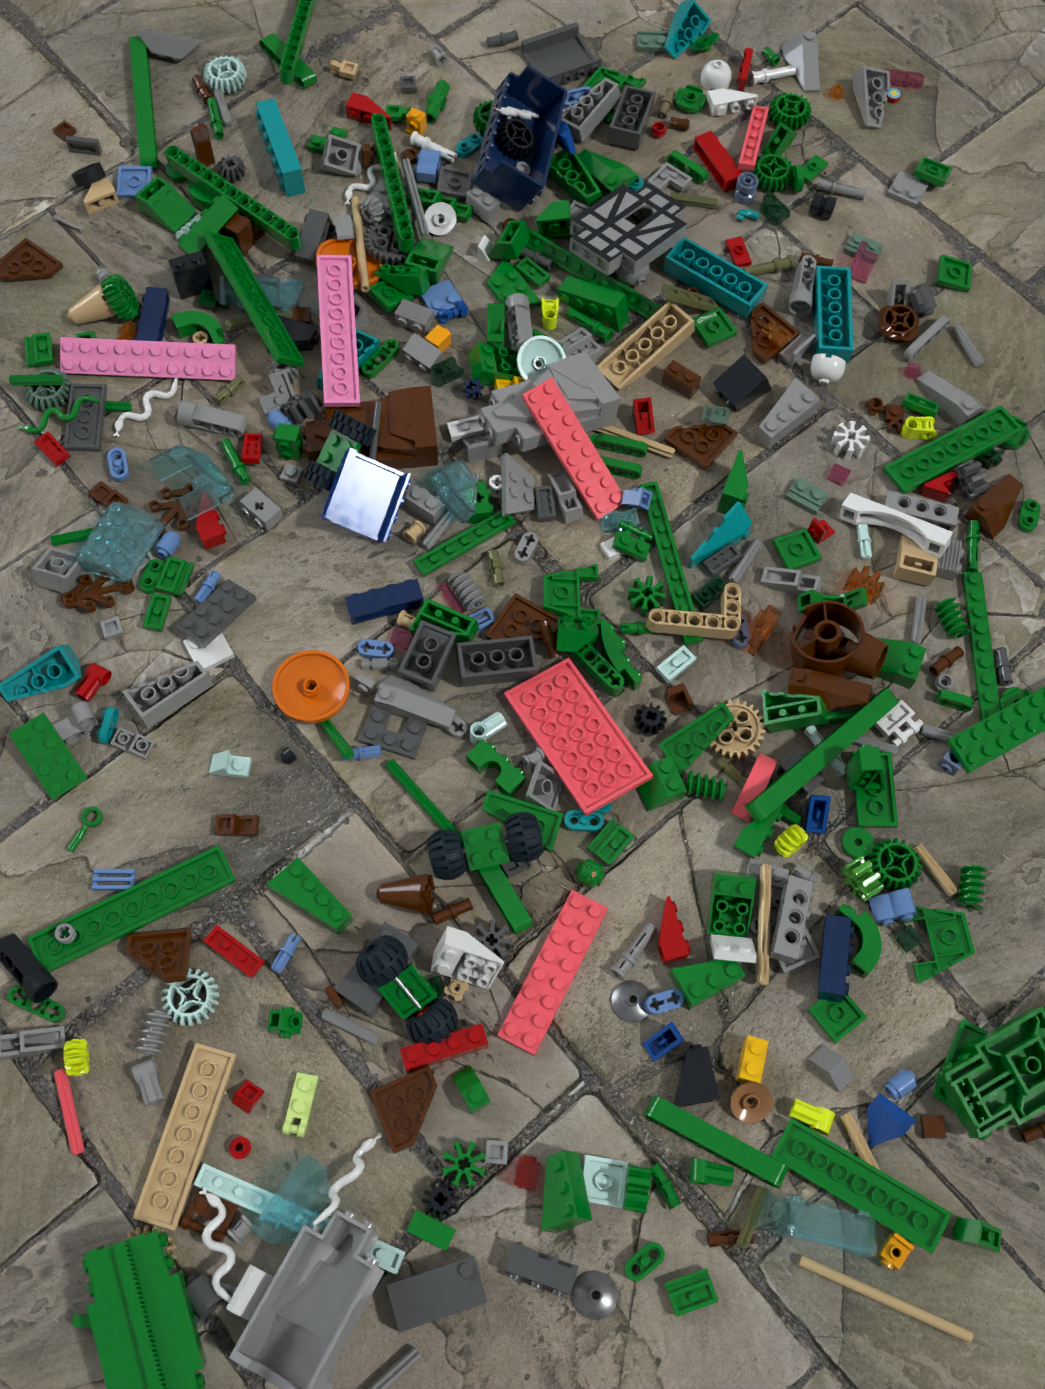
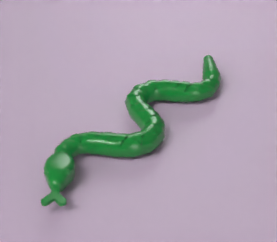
M80 396L75 400L70 414L65 415L59 408L50 407L42 414L40 425L37 428L31 425L22 427L19 424L17 430L23 429L28 434L40 433L46 428L48 419L52 414H55L64 422L72 421L77 417L81 403L84 401L100 403L101 400L91 396Z

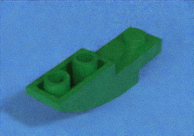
M603 618L600 625V644L604 658L625 678L631 688L636 690L641 685L642 676L637 669L631 666L627 655H624L626 643L623 638L618 637L613 625L607 623Z

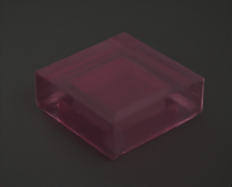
M835 463L827 480L843 487L851 470Z
M395 626L389 642L393 647L407 650L412 635L409 630Z

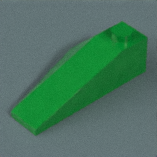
M584 149L578 155L593 180L608 194L622 184L630 187L639 178L629 166Z

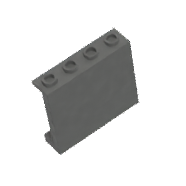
M577 22L521 41V54L527 64L559 85L593 75L601 66V58L595 59L579 36V25Z

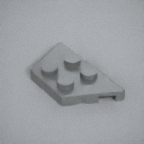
M503 454L501 456L502 516L518 515L522 512L530 513L535 510L534 477L509 454Z

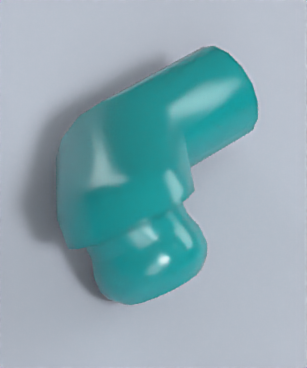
M741 209L737 211L736 220L744 221V218L747 217L758 221L760 213L751 209Z

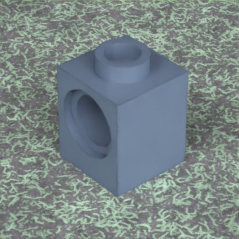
M950 748L937 764L941 767L942 771L952 776L962 767V764L959 763ZM950 758L955 759L956 763L952 762Z

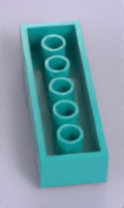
M275 98L256 102L257 110H255L257 120H259L257 126L259 132L263 133L261 134L264 144H267L266 151L268 156H271L272 167H276L274 171L276 178L280 180L281 191L285 192L286 197L305 193L302 168Z
M686 237L680 240L665 257L664 272L690 287L696 288L702 294L712 297L716 302L746 319L750 316L751 311L765 298L768 287L767 283Z
M817 265L813 285L814 334L817 335L814 342L815 355L826 354L828 358L835 355L849 363L854 350L851 268Z

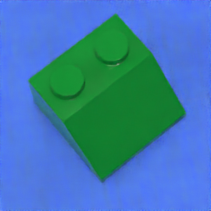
M569 200L552 202L536 218L538 231L541 235L548 239L573 236L570 234L571 220L573 218Z
M671 756L655 761L647 766L653 778L637 787L647 811L684 799L687 790Z

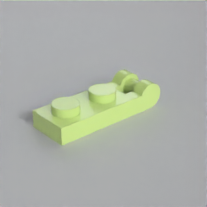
M297 1072L282 1134L289 1135L293 1133L297 1134V1137H305L319 1080L318 1076ZM294 1118L301 1119L300 1125L293 1124Z

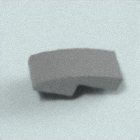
M121 727L118 728L110 742V746L145 760L155 744V741L138 733L136 735Z

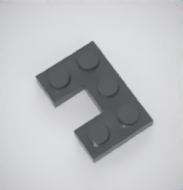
M372 706L359 742L368 746L380 745L381 750L415 760L427 728V723L409 717L403 734L386 729L391 712Z

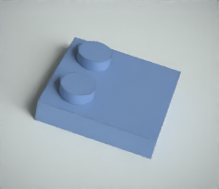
M118 166L116 193L118 199H135L134 195L152 181V167Z
M449 279L431 286L424 295H419L426 308L434 310L435 319L443 317L439 316V310L457 308V302L462 300Z

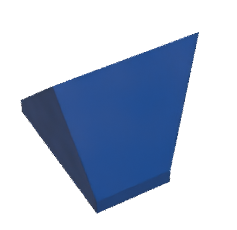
M880 1093L867 1107L869 1147L903 1136L916 1121L915 1118Z

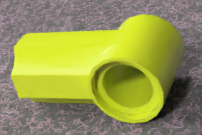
M794 1099L788 1117L809 1125L812 1130L820 1134L829 1135L835 1113L826 1108L815 1107L799 1099Z

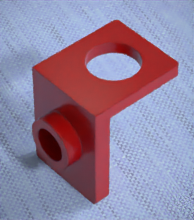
M813 518L807 530L818 544L835 534V531L824 519L819 522L816 518Z

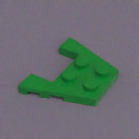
M600 66L582 87L589 86L592 89L607 78L619 84V91L624 85L642 89L646 84V78L641 77L639 79L635 78L632 74H619V71ZM613 108L603 118L607 125L611 124L616 110Z
M592 564L588 568L579 567L570 572L565 570L543 576L544 611L562 617L563 615H571L574 618L589 616L596 619L597 627L600 628V610L581 609L579 582H597L598 564Z
M917 906V914L913 915L914 918L902 921V924L924 921L934 961L913 964L917 984L930 979L975 954L965 913L927 909Z

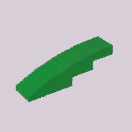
M417 188L422 208L426 211L431 205L444 202L453 207L457 220L468 222L474 211L472 205L459 204L456 198L444 197L440 191ZM408 192L405 199L407 202L411 203L410 194Z

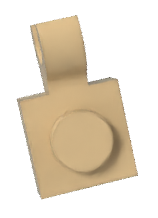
M332 60L330 63L332 67L330 73H339V76L355 79L359 69L358 63L343 60L342 63Z

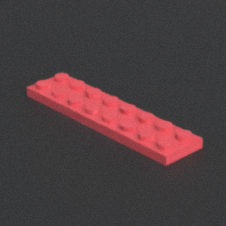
M553 377L522 394L523 401L596 521L623 505L621 504L623 493Z
M574 890L570 892L497 1034L498 1038L535 1056L608 907Z

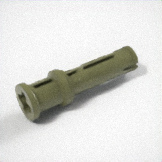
M787 255L785 258H774L771 262L744 267L742 270L753 276L769 272L780 273L781 270H793L794 260L792 255Z

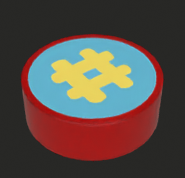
M891 87L887 92V101L890 103L899 102L902 93L898 88Z

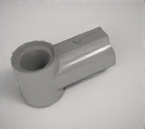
M152 1058L132 1066V1073L136 1083L140 1086L145 1105H154L164 1100L165 1098L158 1079L159 1070L155 1060Z

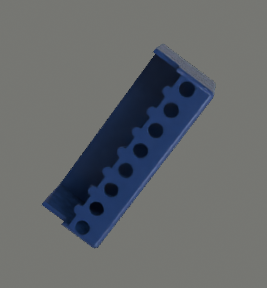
M527 65L519 76L513 72L506 76L496 89L472 178L473 185L517 211H521L527 204L531 205L535 196L541 195L546 184L568 93L564 87L530 65ZM510 106L539 115V118L532 117L530 120L521 118V121H525L526 125L530 126V130L534 131L533 135L536 136L535 149L529 157L523 160H515L514 157L510 158L508 154L505 155V152L497 145L498 141L495 140L497 125L502 119L510 115H503L494 107L501 109L502 107ZM518 162H525L530 167V174H525L515 168V165Z

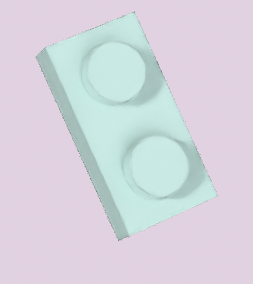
M683 645L658 665L656 671L667 683H670L692 665L697 658Z

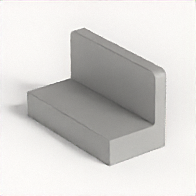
M800 334L779 353L778 358L792 367L813 348L817 335L813 334L807 339Z

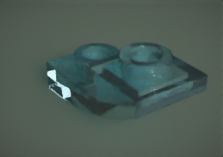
M636 508L622 513H618L616 510L600 518L604 533H613L618 530L623 531L624 529L618 527L621 520L629 521L637 528L641 527Z

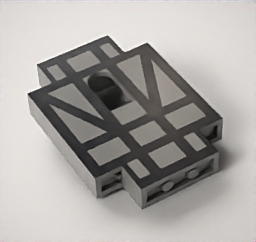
M649 183L636 192L622 184L571 220L570 234L573 236L570 239L569 251L607 276L619 267H623L634 275L685 238L687 223L684 222L687 207ZM636 211V217H642L645 220L638 225H634L625 218Z

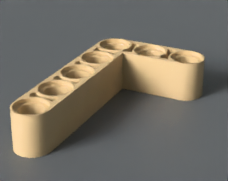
M728 583L725 586L721 596V615L653 609L649 612L646 627L651 632L733 639L741 625V588L736 583Z

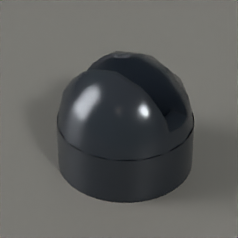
M289 747L285 748L280 754V759L285 764H290L297 760Z

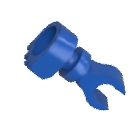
M461 300L457 302V308L439 310V316L443 317L438 319L441 323H446L452 317L456 318L458 315L461 318L468 316L466 303Z

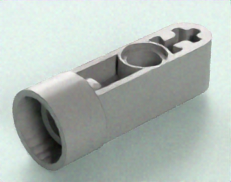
M805 255L796 267L793 290L789 297L788 311L798 317L806 316L812 311V292L817 262L811 255Z
M521 293L512 294L505 300L511 349L516 352L519 351L521 345L526 340L533 337L529 299Z
M187 400L180 402L177 412V424L236 438L243 437L248 423V419L241 414L200 405Z

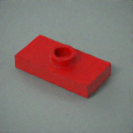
M742 236L726 239L725 244L733 264L739 268L751 266L752 261Z
M49 431L34 441L35 445L55 467L71 458L70 454Z
M244 434L242 463L260 465L263 434Z

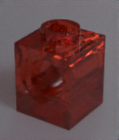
M524 1155V1159L519 1158L513 1187L535 1192L541 1165L540 1162H536V1157Z

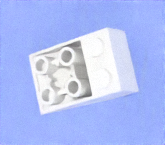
M447 926L433 952L431 971L490 989L504 961L467 932Z

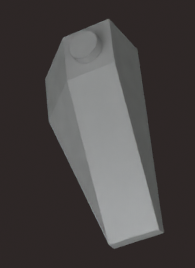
M800 32L782 45L783 59L790 66L794 65L796 68V80L804 93L820 92L816 32Z
M863 66L852 75L853 91L865 126L880 129L884 116V105L887 103L886 96L890 89L889 71Z
M927 371L915 380L959 426L981 416L988 410L976 397L931 371Z

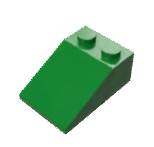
M741 450L737 453L720 498L717 512L726 514L737 501L745 509L750 494L747 493L749 485L743 451Z
M878 638L887 643L889 648L877 677L911 689L917 680L927 648L908 641Z

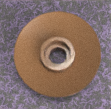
M747 1082L735 1089L730 1099V1107L734 1116L740 1121L756 1123L766 1118L771 1112L773 1097L769 1089L763 1084ZM753 1097L751 1101H746L748 1098Z

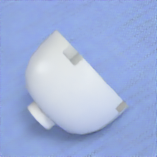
M711 60L703 67L700 83L706 90L727 89L730 86L731 69L725 61Z
M816 354L812 358L810 371L814 379L819 381V384L827 386L840 380L845 371L846 362L835 355L828 358L826 354Z

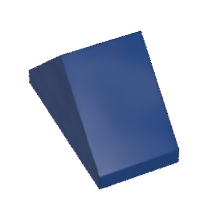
M809 796L805 803L806 832H826L831 796Z
M670 1022L642 1044L655 1062L680 1046L684 1038L674 1023Z

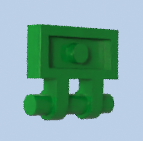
M621 520L618 527L624 530L623 532L618 530L615 533L612 548L644 563L647 560L650 544L644 541L646 539L651 542L653 535L644 528L639 529L633 523ZM630 533L637 535L638 538L631 536Z

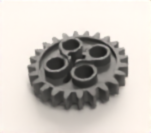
M381 221V225L375 223V226L370 225V228L366 229V233H364L365 251H368V255H373V260L378 258V263L384 261V264L390 262L391 266L394 263H397L399 266L400 262L405 264L409 253L399 250L394 227L389 221L387 224ZM391 234H394L391 244V250L388 253L387 250L390 242V236ZM414 236V246H415V245L418 243V241H416V236Z

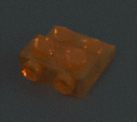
M768 605L765 610L761 609L756 616V621L752 625L754 627L752 638L748 643L750 645L748 653L755 656L776 627L781 612L776 607Z

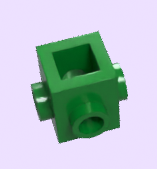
M286 1006L282 1007V1009L270 1010L267 1032L279 1034L278 1037L282 1039H291L292 1035H300L303 1013L296 1012L294 1007Z

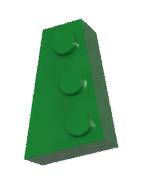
M426 598L409 632L414 637L421 620L457 634L454 642L462 643L473 641L479 630V625L476 619Z
M872 745L860 746L844 768L847 790H886L879 747H872Z
M716 960L672 968L668 973L676 989L682 993L684 1002L689 1010L739 983L746 976L738 961Z
M562 1150L547 1156L541 1231L559 1233L591 1221L592 1215L579 1153Z

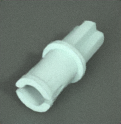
M859 524L856 527L858 534L857 545L860 546L861 557L864 560L870 559L872 557L870 546L872 540L869 538L868 525Z

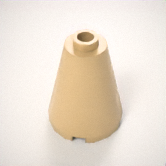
M102 284L97 285L68 309L69 313H67V316L71 323L79 325L117 316L110 309L109 304H107L104 298Z

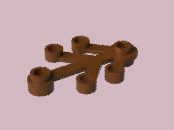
M189 483L183 489L171 490L165 487L161 490L163 499L169 500L172 497L182 496L180 500L162 503L152 500L149 503V508L153 513L170 509L159 522H155L150 526V532L154 538L160 539L166 533V525L177 513L179 516L177 521L179 530H188L189 523L186 518L185 505L190 500V516L197 518L199 509L198 499L202 491L198 483Z
M103 569L98 573L99 579L86 592L82 591L87 586H90L93 580L89 574L82 575L80 577L81 583L73 591L63 594L60 602L68 609L78 606L85 609L86 612L92 613L97 609L94 601L103 604L106 608L115 606L116 602L113 596L107 595L104 597L102 595L116 591L128 595L134 592L135 586L131 579L122 578L117 584L102 587L105 582L111 579L109 570Z

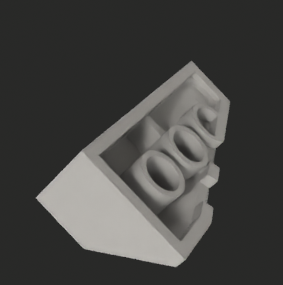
M390 676L380 684L374 698L378 708L390 711L391 714L406 718L410 717L450 729L456 714V710L413 682L395 676Z

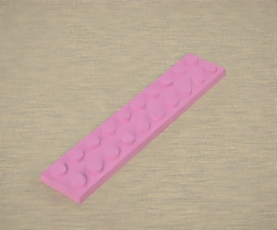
M317 255L324 407H360L351 255Z
M60 337V370L67 374L232 381L236 377L237 345Z

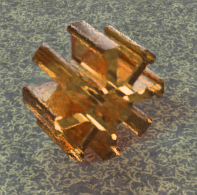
M865 565L861 573L855 567L847 577L843 590L852 591L860 587L865 588L867 600L872 605L876 602L884 588V582H878L881 573L876 571L870 577L868 576L870 566Z

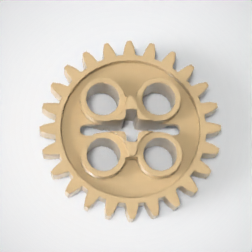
M729 699L726 706L735 719L710 744L709 749L716 748L715 754L722 752V757L728 754L730 760H732L733 755H736L737 759L740 760V755L742 754L745 758H748V752L755 754L754 748L760 749V743L764 742V737L762 736L766 734V730H763L766 726L764 723H761L764 717L758 716L760 710L753 711V704L747 707V701L739 704V699L735 703H732L731 699ZM745 717L747 721L741 722L738 718ZM741 735H748L750 739L744 740L741 738ZM728 737L731 741L724 742L721 738Z

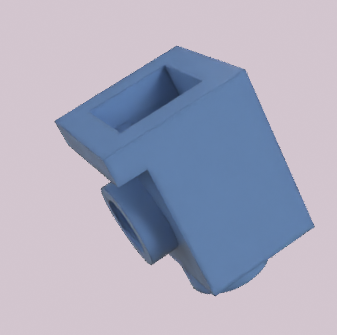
M642 487L640 489L624 490L621 504L631 509L649 510L653 493Z

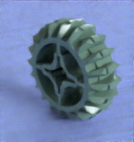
M44 367L42 371L37 369V373L31 372V375L61 374L64 380L63 385H24L23 392L26 400L38 411L42 409L45 412L50 407L59 408L61 405L65 406V402H69L71 380L59 368L55 370L51 367L47 370Z

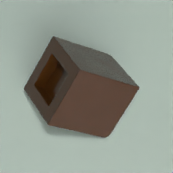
M684 683L666 689L664 698L674 716L691 710L693 701Z

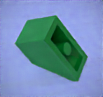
M779 122L762 151L766 154L769 152L774 154L776 152V155H781L790 147L798 133L786 124Z
M471 1066L452 1075L471 1115L491 1104L483 1085Z
M956 1217V1223L953 1226L954 1240L965 1245L1000 1253L1001 1229L981 1220Z

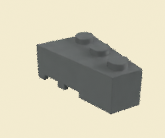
M310 208L304 218V228L300 231L302 247L294 251L298 262L316 266L315 257L317 249L323 242L330 239L328 235L330 231L335 230V226L329 213Z
M513 1243L505 1272H508V1278L519 1282L521 1278L530 1280V1286L542 1290L544 1285L552 1288L550 1293L563 1297L564 1293L571 1294L579 1266Z

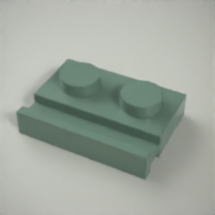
M637 31V52L667 53L664 46L668 31Z
M853 232L843 253L874 265L884 244Z
M705 404L702 420L709 418L715 425L727 424L730 408L716 405L707 407V404Z
M797 477L784 499L816 516L828 498L829 493Z

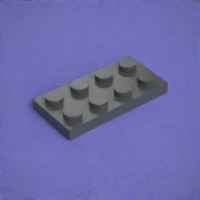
M227 579L176 626L177 632L205 649L256 601V596Z

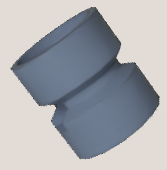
M745 172L738 176L734 192V199L737 203L748 205L754 201L758 185V178L755 174Z

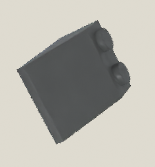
M421 620L399 667L400 677L435 691L443 675L457 634Z

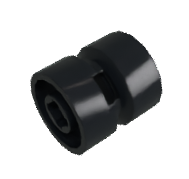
M815 192L808 213L814 215L821 213V217L830 219L837 198L832 196L825 198L824 194Z

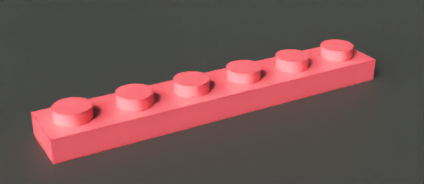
M753 106L738 169L754 171L769 107Z

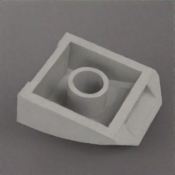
M329 134L324 146L321 170L350 176L360 174L363 164L362 145Z
M49 547L32 568L33 581L40 587L59 591L62 594L73 584L82 567L85 556Z

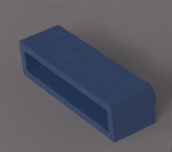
M146 287V292L142 296L143 307L140 308L139 312L140 322H137L138 333L137 336L135 335L134 340L163 341L170 296L167 288Z
M408 579L402 583L389 584L383 588L370 589L364 593H354L345 597L352 625L400 613L402 610L416 609L422 607L424 603L418 579Z
M826 914L817 999L842 1003L844 996H848L849 983H846V976H850L851 964H848L847 960L848 957L852 956L853 945L849 944V938H853L854 926L851 925V918Z

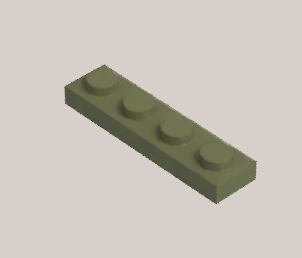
M664 284L661 288L665 295L664 298L671 303L676 302L682 306H690L693 309H702L704 312H710L719 308L712 297Z

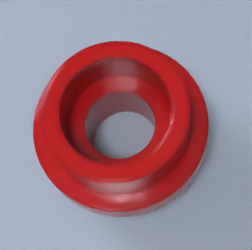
M655 122L651 127V134L655 137H663L666 134L667 129L662 122Z
M243 1136L234 1138L229 1145L231 1156L235 1159L246 1158L251 1152L250 1141ZM240 1143L243 1144V1150L237 1152L236 1146Z

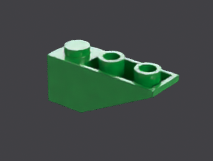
M384 264L375 272V276L407 294L424 295L430 288L426 268Z
M780 805L761 822L756 823L753 821L745 826L732 848L752 859L755 856L760 857L765 848L762 845L765 838L769 840L775 830L771 828L775 821L779 823L784 814L781 811L783 805Z

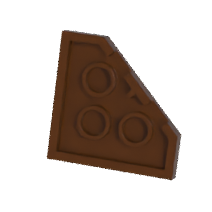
M25 238L0 259V280L16 281L52 278L63 268V265L59 260Z
M764 302L751 311L752 355L765 365L799 336L800 331Z
M726 424L721 426L692 425V427L687 428L675 426L664 437L663 442L706 471L737 437L738 432Z
M515 593L487 631L485 638L491 640L532 635L533 641L541 640L543 637L538 622L549 619L553 634H555L558 630V617L544 611L540 606Z
M188 928L128 934L127 955L165 983L187 981L192 930Z
M429 1065L370 1091L393 1154L414 1146L438 1087Z

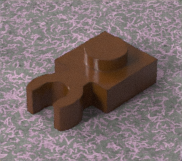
M886 404L884 422L889 423L887 432L890 433L892 428H895L897 434H899L904 420L903 406Z

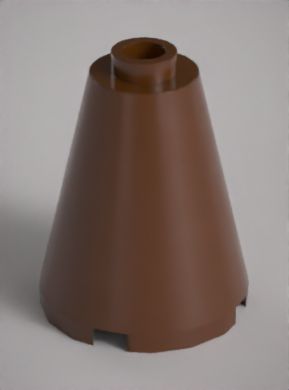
M423 874L382 883L377 888L376 896L381 904L421 915H430L435 897H431V890H435L434 879L432 875Z

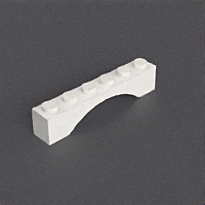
M850 493L843 502L839 514V519L854 525L872 524L897 530L911 538L919 545L923 552L941 558L945 553L953 534L952 531Z

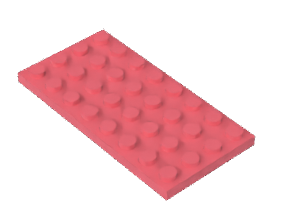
M570 658L504 692V697L537 746L543 750L548 762L585 816L590 815L653 778L650 770Z

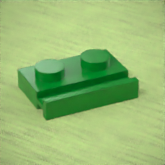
M50 332L34 334L32 337L24 336L26 359L29 368H32V366L40 367L54 364Z
M168 556L156 584V591L183 597L195 567L194 562L189 563L186 560Z
M612 818L587 847V850L591 851L594 856L610 868L635 836Z
M707 1268L664 1283L675 1317L719 1302Z

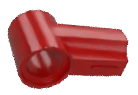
M95 662L91 663L86 669L85 678L74 692L75 695L83 701L90 702L99 688L109 682L112 672Z

